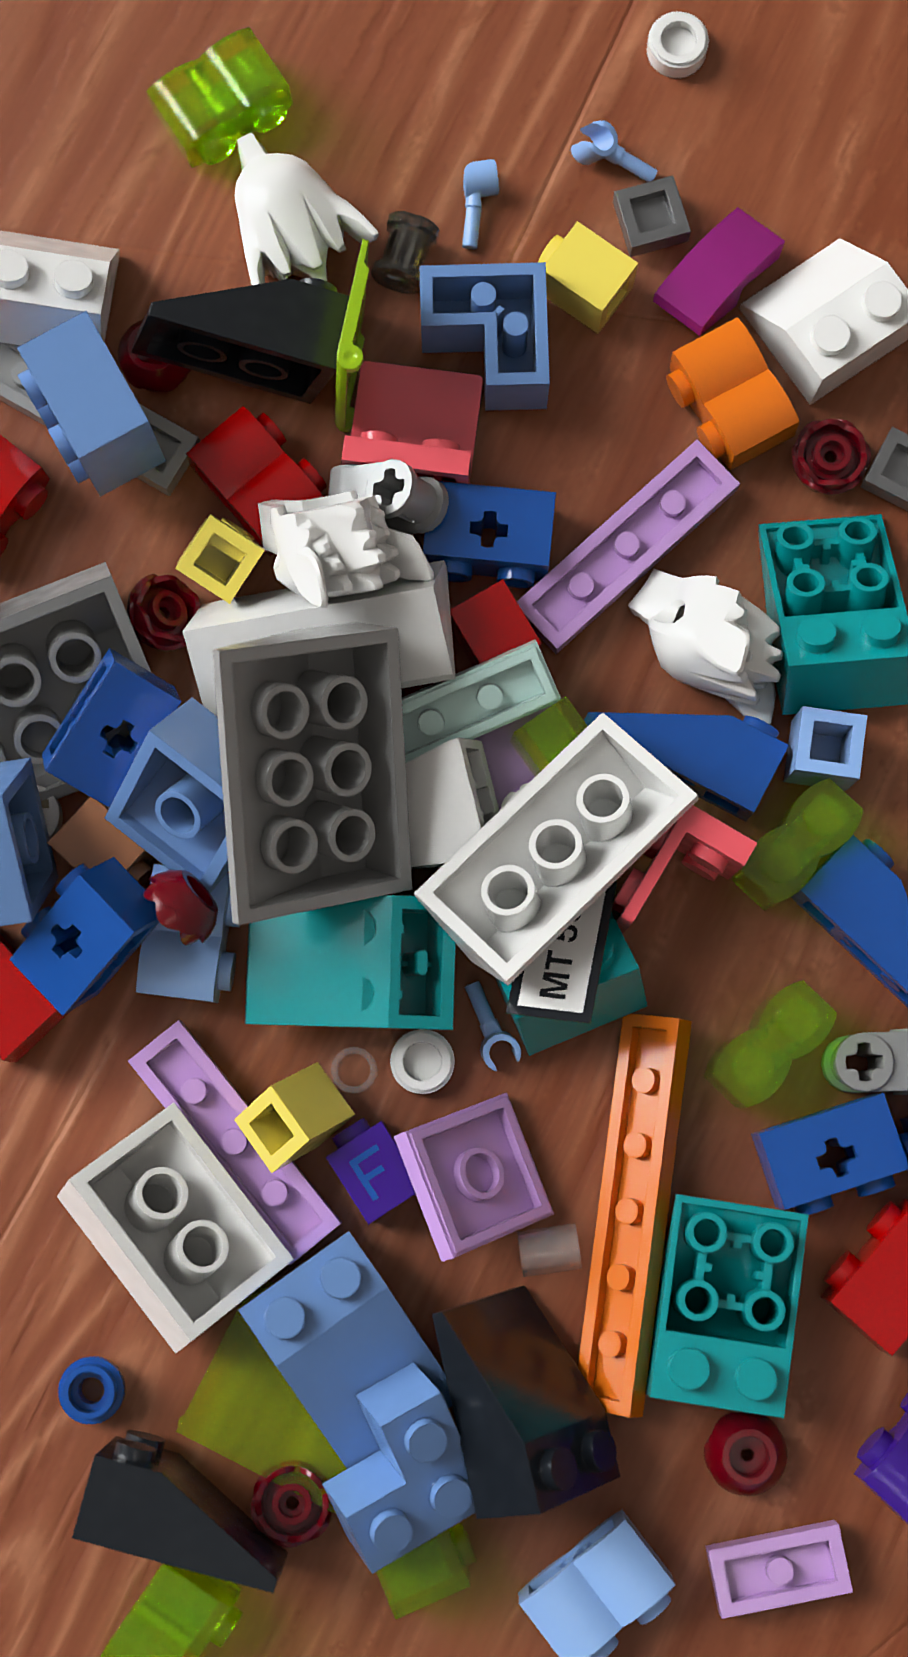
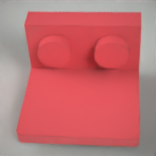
M364 361L360 368L351 436L345 435L342 465H363L396 459L411 466L417 477L428 476L442 482L470 484L483 378L480 375Z
M693 805L643 853L652 859L645 873L633 868L616 895L612 909L620 914L616 922L621 932L624 933L634 922L675 850L685 854L681 861L682 864L696 874L711 881H715L718 874L729 880L745 866L757 842Z

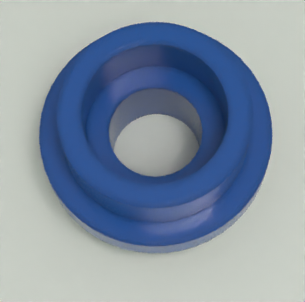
M99 1356L84 1357L72 1363L64 1371L58 1387L59 1401L65 1413L73 1420L83 1424H98L106 1421L118 1411L125 1396V1381L121 1371L113 1362ZM94 1377L102 1382L104 1394L101 1400L90 1401L85 1398L82 1393V1384L86 1378Z

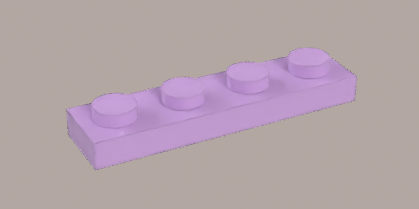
M698 439L694 441L517 601L535 633L557 654L738 490L740 483Z
M176 1021L128 1060L164 1108H167L172 1103L176 1104L294 1258L289 1265L294 1263L342 1223L294 1161L273 1173L270 1172L234 1121L249 1106L248 1103L182 1021Z

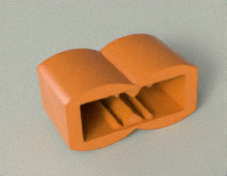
M738 317L672 352L670 362L671 373L666 375L668 387L681 408L690 405L702 423L697 427L700 442L716 459L720 457L729 470L742 465L795 436L800 422L797 413L781 384L768 369L753 337Z

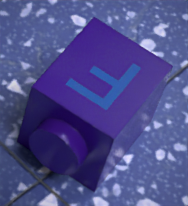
M364 1117L332 1138L338 1149L328 1155L326 1159L368 1225L415 1194L396 1141L384 1121H380L373 1127H370Z

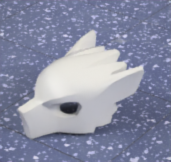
M252 132L237 139L242 172L236 182L235 202L252 285L265 283V276L271 275L273 279L277 278L279 281L288 279V276L292 274L301 278H317L327 281L326 261L328 247L339 253L346 250L343 240L344 230L359 243H362V239L369 240V243L377 240L379 232L348 201L338 196L304 160L290 154H268Z
M355 490L306 500H269L258 503L263 548L277 555L273 567L276 579L293 592L304 596L310 603L316 606L327 608L328 598H338L379 590L383 588V584L393 582L399 577L418 581H431L434 579V571L418 542L410 534L387 527L384 511L379 508L375 496L359 498Z
M653 569L643 587L628 604V607L635 616H638L649 625L652 644L660 666L678 682L726 698L744 717L752 716L771 724L776 698L775 684L773 682H779L781 677L779 671L772 664L782 660L783 657L782 650L771 646V644L780 635V627L766 613L742 597L738 590L718 585L719 580L717 576L681 578Z

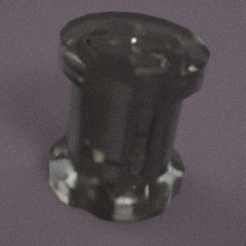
M396 211L389 214L386 228L389 236L382 258L374 262L371 275L377 283L388 289L405 294L420 293L419 265H425L429 248L437 244L440 229L426 217L406 211Z

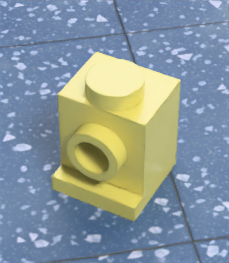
M210 514L180 557L175 569L230 604L265 549L253 542L254 537L226 518L220 520Z

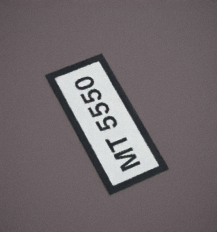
M618 879L512 981L506 1014L591 1024Z

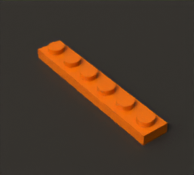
M628 1014L623 1016L578 1361L579 1370L600 1400L606 1413L628 1418L643 1417L692 1025V1021L681 1018Z

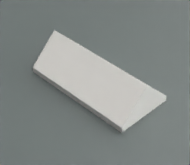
M444 560L429 563L434 571V579L431 581L408 580L399 577L393 582L383 584V588L376 591L328 598L327 608H321L310 603L304 596L293 592L289 588L233 598L230 604L224 600L202 604L183 629L202 705L217 716L213 649L298 629L354 622L398 628L401 688L456 679L448 575Z
M602 712L414 894L471 962L509 985L698 801V794Z

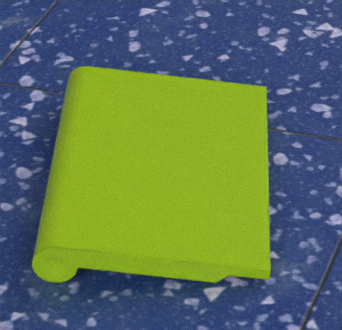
M362 239L337 351L335 424L343 432H351L354 408L350 407L357 373L363 364L362 350L365 338L361 333V327L365 312L366 284L369 275V268L367 267L369 240Z

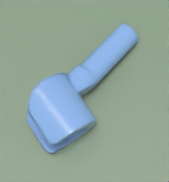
M595 121L580 128L581 133L590 137L593 143L581 141L571 147L572 156L577 162L583 165H590L605 158L646 182L654 180L658 170L618 145V135L615 128L609 122Z
M493 159L470 162L464 169L463 188L466 199V216L462 247L466 249H477L482 210L481 197L499 195L497 165Z
M477 981L466 986V992L480 1022V1029L484 1036L480 1052L487 1066L497 1071L493 1061L490 1059L489 1051L495 1042L501 1040L511 1044L514 1057L519 1062L521 1058L520 1045L511 1034L502 1031L498 1020L494 1017L480 982Z

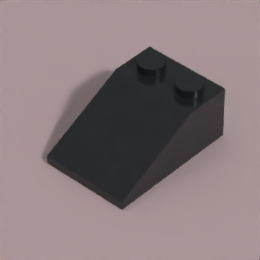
M304 278L300 281L286 279L151 302L135 337L131 353L311 404L336 373L337 351L350 296L338 293L337 288L327 281L317 278Z
M525 1285L510 1288L432 1314L456 1426L461 1437L460 1444L477 1519L542 1514L621 1477L617 1462V1448L610 1432L606 1410Z
M128 1430L125 1438L114 1437L95 1454L72 1539L274 1593L284 1569L288 1552L259 1531L250 1517L180 1453L164 1449L166 1442L164 1438L147 1432Z

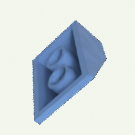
M349 1231L238 1310L347 1469L380 1450L355 1396L358 1393L414 1362L441 1392L447 1408L452 1406L445 1372Z

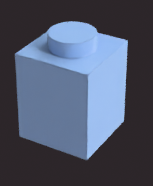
M803 706L791 720L783 782L847 791L860 779L868 715Z

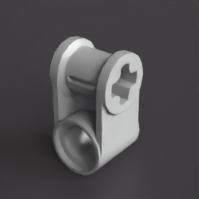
M390 459L363 465L344 464L335 466L330 471L328 496L355 490L359 498L375 496L379 508L384 511L385 522L390 529L406 534H424L436 528L447 513L449 499L445 486L432 477H417L413 468L401 460Z
M908 1028L893 1029L890 1032H862L836 1038L827 1045L822 1054L821 1067L823 1076L831 1086L842 1092H893V1095H908ZM856 1054L859 1057H867V1070L858 1072L855 1069H847L846 1056Z

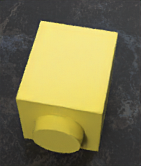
M578 221L565 238L559 235L554 236L538 260V263L546 262L547 299L597 334L633 288L638 262Z
M316 1062L271 1085L239 1114L234 1121L270 1172L273 1173L319 1147L350 1120L355 1113L320 1064Z

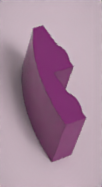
M737 207L683 258L657 289L653 302L700 336L737 306L742 289L779 259L785 240Z

